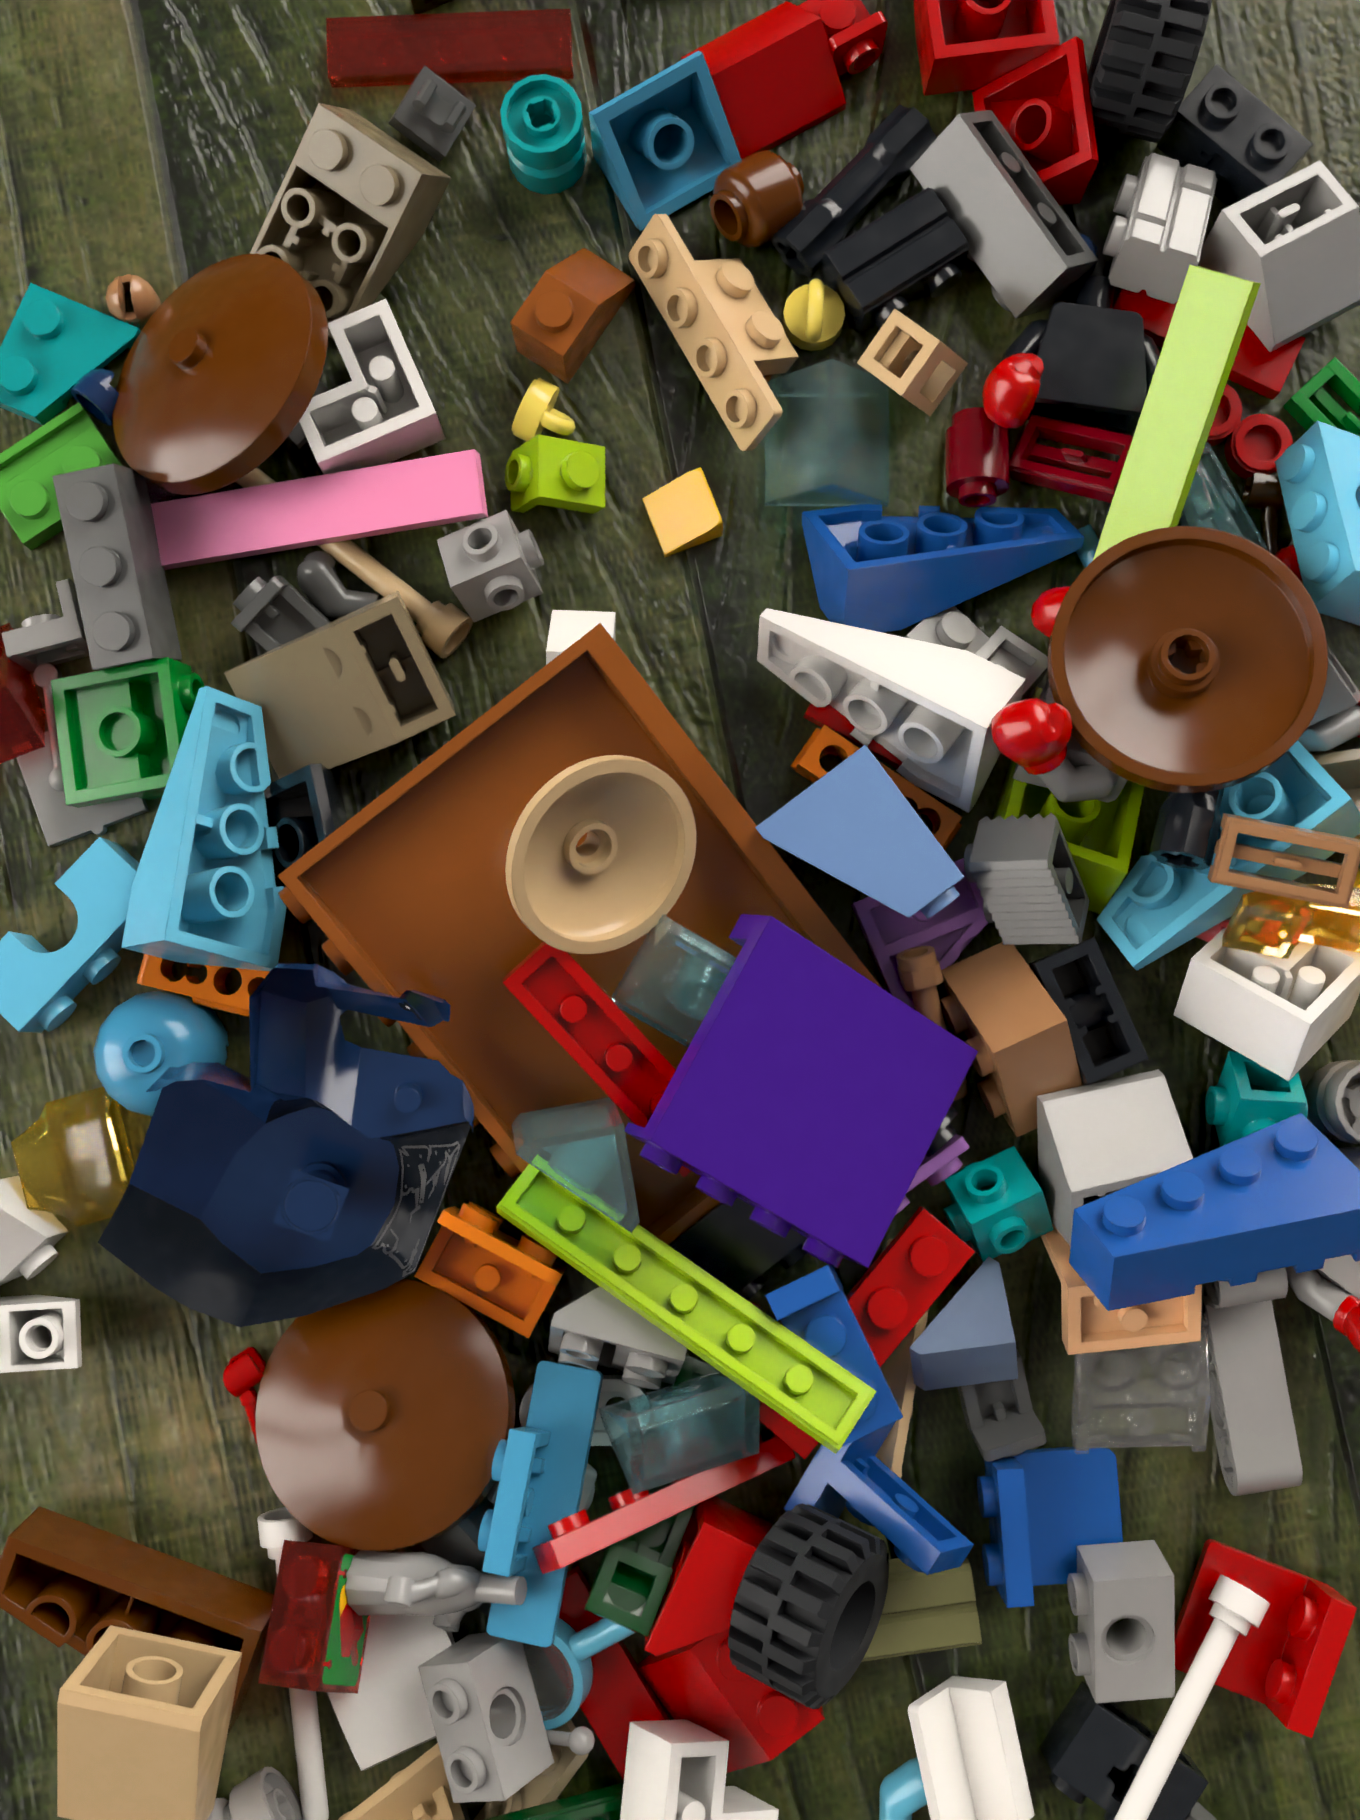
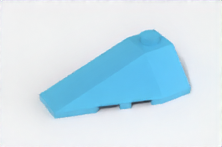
M209 686L199 688L132 883L121 948L179 963L271 971L273 967L278 965L286 905L278 894L284 886L276 887L272 849L279 848L277 827H269L264 790L270 785L271 779L261 706Z
M1298 740L1277 762L1265 771L1249 780L1224 789L1219 810L1221 821L1223 813L1350 838H1355L1360 834V812L1352 798ZM1220 826V829H1219V833H1218V838H1217V839H1220V835H1221V831H1222V827H1221V826ZM1238 833L1236 843L1322 860H1326L1335 853L1333 851ZM1214 853V855H1213V859H1212L1211 865H1213V863H1214V859H1215V855H1216L1215 853ZM1149 854L1140 857L1096 920L1133 968L1139 970L1269 894L1212 883L1207 878L1210 867L1200 871L1189 868H1175L1156 861L1157 858ZM1237 858L1231 859L1229 869L1290 881L1307 873Z

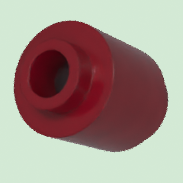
M984 407L966 408L956 412L952 416V426L945 433L946 492L950 496L958 498L959 503L966 507L992 505L996 502L998 496L1003 495L1009 489L1008 428L1001 427L988 419Z

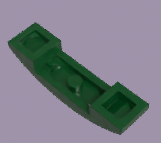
M686 1355L685 1361L660 1411L630 1487L645 1481L649 1493H652L671 1484L666 1471L703 1455L707 1467L710 1466L717 1446L724 1438L742 1387L711 1365ZM695 1506L606 1547L584 1610L648 1637L674 1570L671 1568Z

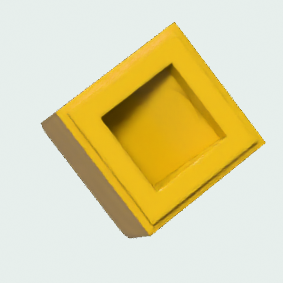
M701 467L683 474L642 498L664 557L671 556L723 535V521Z

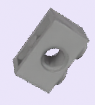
M1155 1540L1076 1546L1077 1573H1069L1067 1578L1071 1610L1074 1616H1078V1633H1070L1068 1640L1070 1661L1075 1676L1085 1677L1095 1703L1175 1697L1174 1574ZM1120 1619H1124V1620H1122L1121 1622H1118V1623L1113 1624L1114 1622H1116V1621H1118V1620H1120Z
M487 1632L469 1634L418 1666L454 1803L506 1801L554 1763L522 1642L491 1636Z

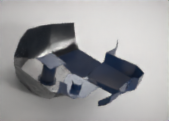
M280 963L273 967L249 997L250 1078L220 1063L193 1062L181 1067H169L146 1091H157L162 1088L130 1182L98 1243L159 1291L190 1309L238 1327L305 1316L380 1291L414 1273L470 1127H472L473 1133V1102L463 1080L451 1075L438 1060L362 1048L346 1041L339 1016L345 1011L351 1010L433 1027L443 1020L449 1022L451 1005L445 999L415 990H406L400 997L349 985L336 973L318 964Z

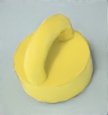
M818 278L811 280L809 284L800 286L790 294L785 303L782 322L786 336L790 342L800 349L816 351L827 348L841 334L845 318L844 303L837 292L824 285L822 280Z
M541 378L532 381L520 403L511 430L514 436L527 442L536 435H541L544 428L561 435H570L574 432L575 422L573 419L554 409L559 394V387Z

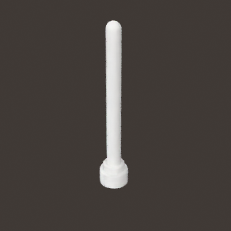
M285 1507L267 1511L258 1516L260 1546L267 1549L268 1558L275 1560L302 1819L328 1820L329 1808L302 1555L308 1551L307 1541L313 1537V1532L303 1526Z
M1220 1574L1208 1598L1214 1602L1209 1612V1615L1214 1620L1114 1820L1148 1819L1239 1633L1246 1636L1251 1625L1259 1628L1270 1603L1267 1600Z

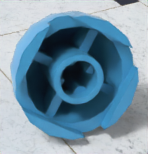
M165 990L137 994L115 1007L100 1026L93 1050L96 1075L111 1098L127 1110L152 1117L162 1088L157 1091H146L169 1067H181L193 1062L220 1063L225 1066L227 1059L226 1046H229L227 1031L212 1008L195 1004L190 996Z

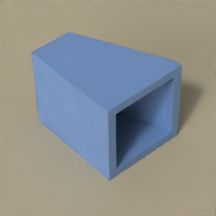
M866 745L755 827L765 840L908 918L921 910L928 919L960 895L953 885L963 879L964 875Z

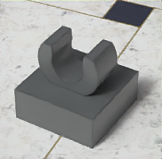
M424 65L388 124L440 162L447 155L476 105Z

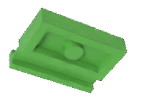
M79 402L0 453V510L21 542L30 550H34L63 530L52 476L112 463L124 466L91 419L89 413Z

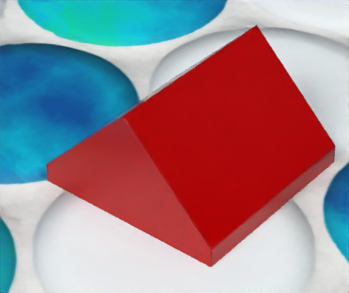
M788 1L681 57L682 60L697 51L703 53L741 160L755 152L770 150L846 109L845 96L822 18Z
M1075 36L972 92L975 112L993 111L1059 205L1080 203L1099 160L1089 95L1084 44L1082 39Z

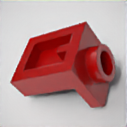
M807 0L798 5V7L822 18L838 76L846 72L857 74L864 71L882 53L888 21L882 11L870 15L861 0Z

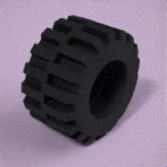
M1110 0L1088 72L1094 128L1153 143L1158 142L1172 125L1188 87L1206 30L1212 0Z
M798 1504L791 1511L788 1510L783 1514L755 1550L744 1572L735 1597L730 1620L728 1648H730V1660L736 1666V1669L806 1707L818 1709L823 1704L826 1705L848 1683L859 1667L871 1644L881 1618L889 1579V1553H887V1545L884 1540L809 1504Z

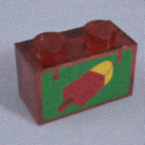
M284 1540L258 1684L317 1692L358 1694L370 1616H360L348 1605L345 1586L347 1581L346 1573L353 1557L360 1550L340 1545Z

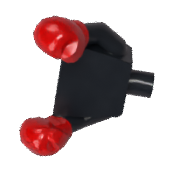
M1092 275L1081 278L1078 281L1075 303H1054L1046 319L1030 322L1004 352L1002 361L991 371L983 386V406L988 419L1004 428H1018L1026 420H1030L1032 415L1112 432L1131 434L1134 431L1155 372L1160 352L1153 338L1144 334L1143 318L1139 313L1112 309L1115 286L1110 285L1108 277Z

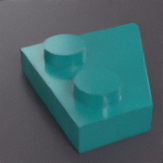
M30 283L0 346V408L38 424L45 425L66 408L69 399L73 396L71 389L84 375L91 370L102 369L127 348L131 350L141 330L138 327Z

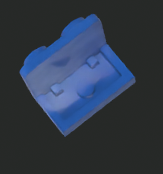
M1104 1445L1030 1449L1014 1457H1003L990 1462L984 1460L985 1476H978L977 1479L980 1513L982 1518H989L991 1542L982 1546L984 1575L987 1585L995 1586L1007 1608L1034 1606L1033 1586L1067 1584L1068 1574L1077 1573L1076 1546L1123 1542L1117 1460L1115 1454Z

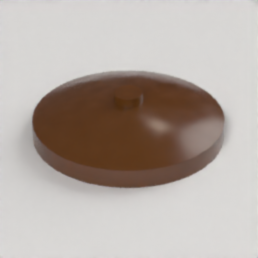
M258 253L243 254L221 260L198 272L178 287L159 306L139 333L125 360L116 391L119 394L113 410L114 433L118 448L129 466L163 490L182 495H194L211 492L230 485L263 463L284 442L302 418L317 389L323 372L328 347V322L324 304L314 287L285 261L271 255Z
M1175 526L1143 532L1117 543L1096 557L1080 573L1066 593L1054 621L1048 648V675L1054 702L1061 704L1069 711L1073 725L1071 735L1080 746L1101 765L1126 780L1152 789L1176 793H1199L1231 787L1249 780L1277 762L1297 742L1313 719L1323 696L1328 670V647L1324 626L1312 597L1297 576L1276 556L1248 539L1229 532L1196 526Z
M402 1279L380 1291L297 1317L283 1333L273 1349L266 1364L257 1396L255 1413L258 1452L267 1479L278 1499L291 1515L314 1534L335 1544L358 1550L384 1551L406 1548L437 1538L466 1519L479 1506L496 1482L492 1480V1463L497 1445L501 1439H508L509 1429L515 1426V1391L511 1371L498 1339L477 1312L448 1293L419 1281Z

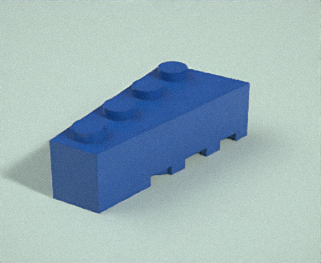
M1299 1113L1074 1209L1069 1263L1108 1311L1191 1295L1195 1293V1286L1199 1284L1225 1281L1229 1282L1232 1287L1256 1282L1259 1272L1292 1266L1297 1274L1322 1269L1325 1259L1351 1254L1354 1261L1357 1262L1360 1261V1170L1302 1113Z

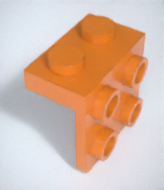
M470 1201L468 1204L463 1203L461 1209L455 1206L443 1209L437 1220L442 1226L414 1277L448 1293L460 1302L529 1339L566 1266L555 1261L558 1257L527 1234L522 1235L520 1241L498 1230L503 1219Z

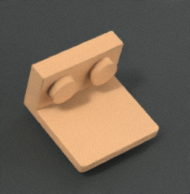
M1053 1225L1054 1230L1041 1236L1061 1282L1062 1341L1068 1355L1201 1341L1202 1284L1196 1285L1195 1293L1191 1295L1108 1311L1070 1265V1246L1056 1227Z

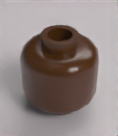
M768 150L755 152L724 169L715 180L713 196L710 201L711 215L720 233L730 241H736L748 248L762 246L772 240L776 232L801 212L803 208L802 195L804 193L802 177L794 165Z

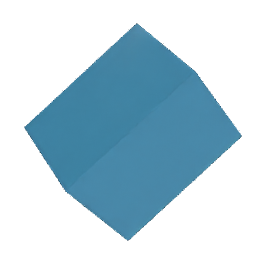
M700 51L689 55L589 112L593 157L634 225L640 231L645 229L654 214L670 215L712 191L715 180L720 173L741 160L706 60Z

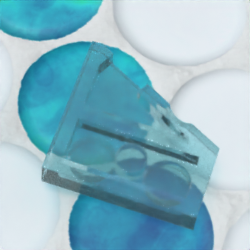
M1206 442L1183 508L1189 526L1213 528L1229 532L1269 550L1209 442Z

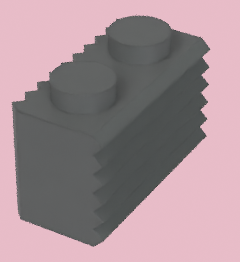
M1038 813L1031 819L1026 814L1019 819L1013 815L1005 820L1000 815L993 820L988 816L981 819L978 823L974 843H969L965 849L964 870L967 880L970 883H977V889H980L981 897H983L985 919L988 923H995V928L999 929V937H1002L1003 945L1081 943L1090 900L1057 817L1050 813L1043 818Z

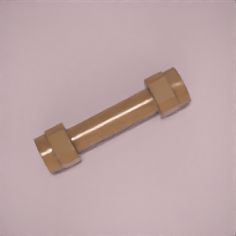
M917 946L901 951L896 955L897 969L901 985L906 991H911L915 1010L947 1031L936 986L943 982L940 963L936 957L935 948L932 946ZM966 1076L953 1101L959 1100L967 1094Z

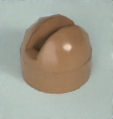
M127 274L118 276L107 287L105 298L111 315L118 320L138 327L140 330L143 329L150 317L161 305L159 296L150 283L137 275ZM128 291L131 292L134 312H126L125 293Z

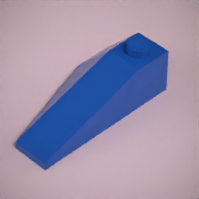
M857 504L802 512V527L820 609L830 622L881 633L909 627L923 619L929 618L1082 549L1084 543V536L1056 508L981 507L976 510L974 518H961L949 513H940V506L919 505L918 517L882 516V505Z

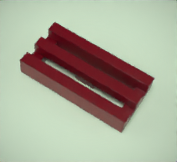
M1032 415L1009 460V475L1012 480L1112 503L1133 436ZM1037 438H1043L1119 455L1120 458L1116 462L1085 455L1082 451L1074 449H1058L1036 444L1035 442ZM1027 459L1034 460V461H1038V462H1043V463H1047V464H1051V465H1056V466H1060V467H1064V468H1069V469H1073V470H1077V471H1082V472H1086V473H1090V474H1095V475H1099V476H1103V477H1108L1109 479L1101 478V477H1097V476H1093V475H1088V474H1084V473H1080V472H1075V471H1071V470H1067V469H1062V468H1058V467H1054V466H1049V465H1045V464H1041V463H1036V462L1028 461Z

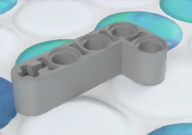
M1286 1267L1259 1272L1256 1282L1232 1287L1229 1282L1225 1281L1202 1284L1201 1341H1198L1221 1471L1225 1483L1233 1496L1300 1486L1303 1480L1301 1457L1272 1300L1286 1298L1288 1293Z

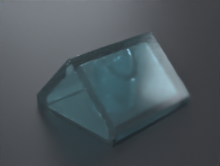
M829 359L771 379L767 384L782 407L783 413L765 436V506L880 504L882 507H888L889 386L873 375L834 359Z
M663 914L657 925L647 934L611 999L623 1011L689 1047L737 956Z
M608 1097L519 1113L512 1123L516 1155L632 1233L640 1219L625 1128L615 1103Z
M720 1371L599 1408L602 1423L633 1494L759 1453L760 1400Z

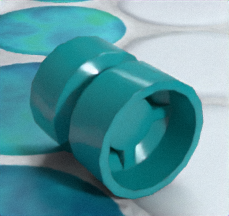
M547 74L531 75L516 82L506 93L500 109L510 169L517 181L529 191L544 195L561 193L578 181L583 175L587 162L581 101L573 87L558 77Z

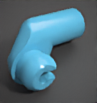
M917 1757L908 1760L884 1777L880 1786L879 1820H912V1814L927 1805Z

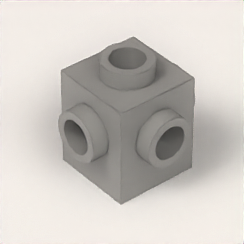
M507 510L486 519H481L470 526L437 539L450 588L473 622L482 620L500 611L512 609L526 600L543 594L535 568L544 565L540 549L529 529L521 533L518 531Z

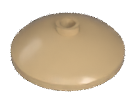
M604 755L578 762L555 775L526 805L513 829L509 841L505 866L506 884L512 906L518 917L532 933L546 944L575 954H597L612 951L626 946L648 933L675 905L686 886L693 867L696 852V824L688 798L681 787L667 773L647 761L631 756ZM585 833H587L586 840L583 842V844L576 847L579 839Z

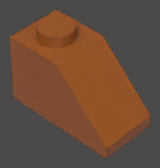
M585 247L544 272L510 322L517 352L568 384L635 287V280Z

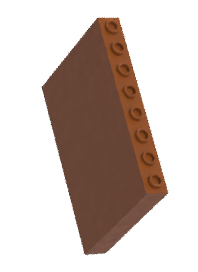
M599 623L281 872L278 877L286 887L279 891L278 894L301 923L305 924L312 918L329 939L321 946L330 960L345 976L355 970L372 991L400 997L406 990H415L445 999L451 1005L449 1022L443 1020L433 1027L377 1017L387 1027L392 1026L395 1022L400 1024L414 1041L406 1047L410 1056L438 1060L451 1075L463 1080L474 1106L473 1128L481 1123L493 1137L496 1143L489 1150L512 1179L522 1173L538 1153L668 1245L721 1202L695 1188L700 1175L693 1171L686 1177H683L679 1172L677 1175H674L641 1157L639 1154L645 1144L624 1132L628 1122H633L502 983V979L543 942L524 925L513 908L507 890L505 873L506 855L513 829L533 796L555 775L578 762L604 755H624L647 761L667 773L681 787L688 798L696 824V852L689 879L675 905L654 928L626 946L597 954L569 953L676 1069L742 949L741 945L728 938L741 914L774 917L879 987L881 986L771 843L761 836L755 828L757 825L604 626ZM585 833L579 839L576 847L583 844V842L586 840L587 833Z

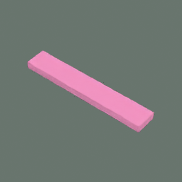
M475 449L151 504L161 566H164V570L488 517L480 454Z

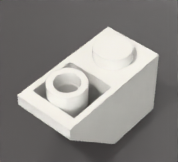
M45 1295L0 1297V1373L72 1369L82 1366L80 1299Z

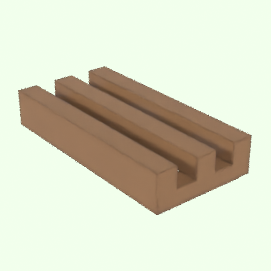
M1223 813L1220 825L1222 831L1220 839L1216 841L1214 849L1216 855L1213 865H1210L1207 877L1210 882L1348 909L1360 864V839ZM1238 833L1344 853L1345 855L1343 863H1337L1236 843ZM1237 858L1338 878L1336 889H1330L1229 869L1231 859Z

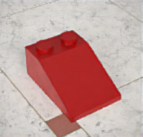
M913 0L915 36L924 96L979 89L1060 44L1054 0Z

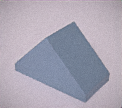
M989 1256L909 1347L914 1384L924 1391L1018 1379L1016 1341L1000 1263Z

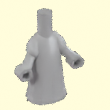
M360 1550L353 1557L346 1573L345 1592L348 1605L358 1615H435L433 1625L448 1632H458L460 1621L465 1613L479 1608L483 1602L520 1606L524 1603L527 1595V1582L523 1576L506 1577L497 1574H486L474 1567L452 1564L440 1556L425 1552Z

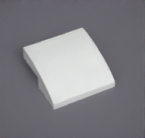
M435 1615L368 1616L356 1685L324 1684L341 1729L361 1771L372 1768L436 1738L418 1666L455 1644L452 1632L433 1625ZM331 1628L309 1638L322 1678L324 1672L323 1661L325 1662ZM354 1640L350 1648L353 1666H355L357 1661ZM331 1659L328 1661V1662H330V1665L327 1666L328 1669H330V1668L332 1667V1660H331Z

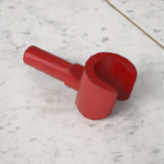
M248 1347L230 1359L223 1373V1383L234 1397L239 1396L257 1443L255 1413L258 1394L254 1386L261 1382L266 1363L254 1347Z

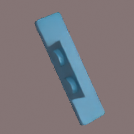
M540 1361L536 1369L526 1426L509 1429L508 1439H501L497 1445L492 1463V1480L499 1482L494 1509L488 1508L486 1510L478 1535V1550L485 1552L482 1571L506 1577L523 1576L527 1582V1595L524 1603L520 1606L491 1603L487 1623V1633L491 1636L544 1648L554 1643L568 1565L542 1574L532 1548L552 1539L547 1527L548 1525L579 1511L603 1382V1374L598 1370L595 1371L551 1361Z

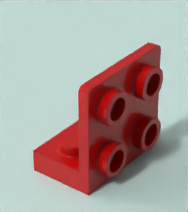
M1213 1539L1206 1540L1175 1625V1669L1187 1674L1214 1620L1209 1615L1214 1602L1208 1598L1220 1574L1236 1581L1267 1600L1270 1605L1259 1628L1251 1625L1246 1636L1239 1633L1214 1685L1265 1704L1287 1729L1312 1738L1357 1607L1329 1584Z

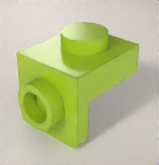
M538 434L513 450L505 469V484L507 489L511 491V510L525 513L537 505L594 514L604 509L605 447Z

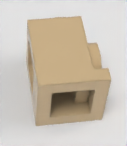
M895 308L857 362V364L929 416L933 414L968 365L965 360L943 342Z

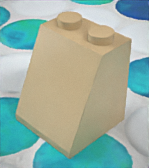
M110 1625L59 1691L57 1703V1817L71 1820H208L215 1805L242 1652Z

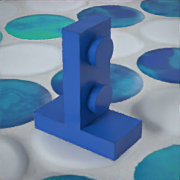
M826 1265L765 1296L776 1320L781 1319L784 1327L877 1391L842 1445L843 1447L903 1418V1414L844 1294L843 1285L834 1267Z
M895 1422L841 1447L836 1454L821 1444L784 1507V1510L787 1512L788 1510L791 1511L798 1504H809L839 1518L846 1506L855 1518L867 1525L875 1526L895 1545V1554L904 1564L926 1575L961 1567L974 1545L876 1457L877 1452Z

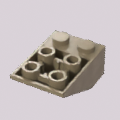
M318 103L250 254L271 255L288 263L317 291L324 304L327 322H332L372 305L424 234L451 177L353 110ZM328 327V336L334 340Z
M399 591L224 672L237 698L262 707L267 754L279 779L309 764L321 763L327 769L334 768L396 744L456 716L454 704Z

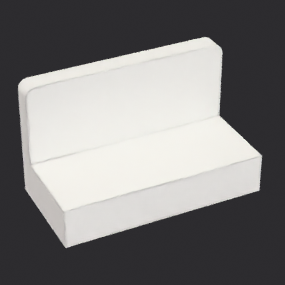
M951 1676L909 1705L908 1716L930 1820H1030L1035 1816L1006 1681Z

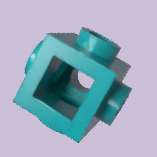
M1234 1051L1228 1052L1217 1086H1210L1206 1094V1120L1209 1125H1215L1220 1147L1299 1113H1302L1306 1118L1308 1115L1307 1098L1298 1072L1290 1081H1287Z
M1014 1146L983 1161L971 1163L944 1180L952 1201V1205L943 1208L952 1232L962 1241L967 1242L970 1240L983 1262L988 1256L993 1259L1002 1254L1013 1253L1025 1246L1027 1242L1054 1230L1044 1193Z

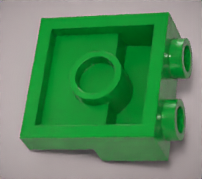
M165 657L51 680L66 805L80 808L135 797L147 800L162 798L199 688L205 687L201 677L197 673H192L191 666Z

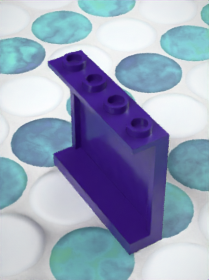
M741 914L728 937L742 946L740 953L646 1127L628 1122L624 1132L645 1144L639 1155L656 1166L674 1175H677L681 1166H684L700 1175L695 1188L730 1207L733 1206L736 1198L755 1207L749 1219L783 1238H786L790 1229L805 1236L807 1239L802 1250L817 1259L838 1268L842 1259L845 1258L868 1268L978 1051L774 917Z

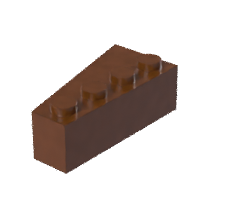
M41 1506L8 1536L0 1558V1608L57 1647L67 1643L86 1656L108 1627L113 1625L242 1652L228 1734L230 1733L241 1712L280 1604L279 1596Z

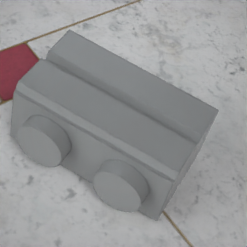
M1152 152L1149 156H1145L1137 176L1125 175L1113 212L1124 215V217L1115 216L1103 249V254L1113 257L1108 277L1110 285L1136 293L1143 289L1146 290L1147 296L1171 304H1175L1178 301L1189 265L1198 266L1217 182L1215 171L1189 163L1185 167H1180L1179 160Z

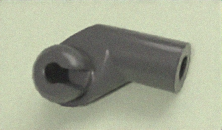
M313 551L307 554L304 561L298 566L297 581L299 587L311 604L329 619L337 620L381 599L380 594L346 589L336 574L337 571L334 567L335 559L326 552Z

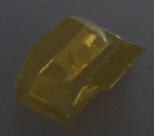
M103 1086L47 1102L40 1118L11 1142L27 1208L29 1210L45 1211L65 1216L77 1227L113 1216L135 1168L119 1104L107 1094Z

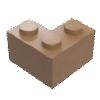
M1003 942L942 969L943 984L947 996L940 999L943 1016L953 1034L956 1035L964 1031L968 1037L965 1043L978 1051L973 1065L981 1077L985 1076V1080L977 1083V1087L992 1118L1003 1115L1016 1137H1019L1037 1129L1036 1096L1083 1085L1067 1019L1014 945H1003Z

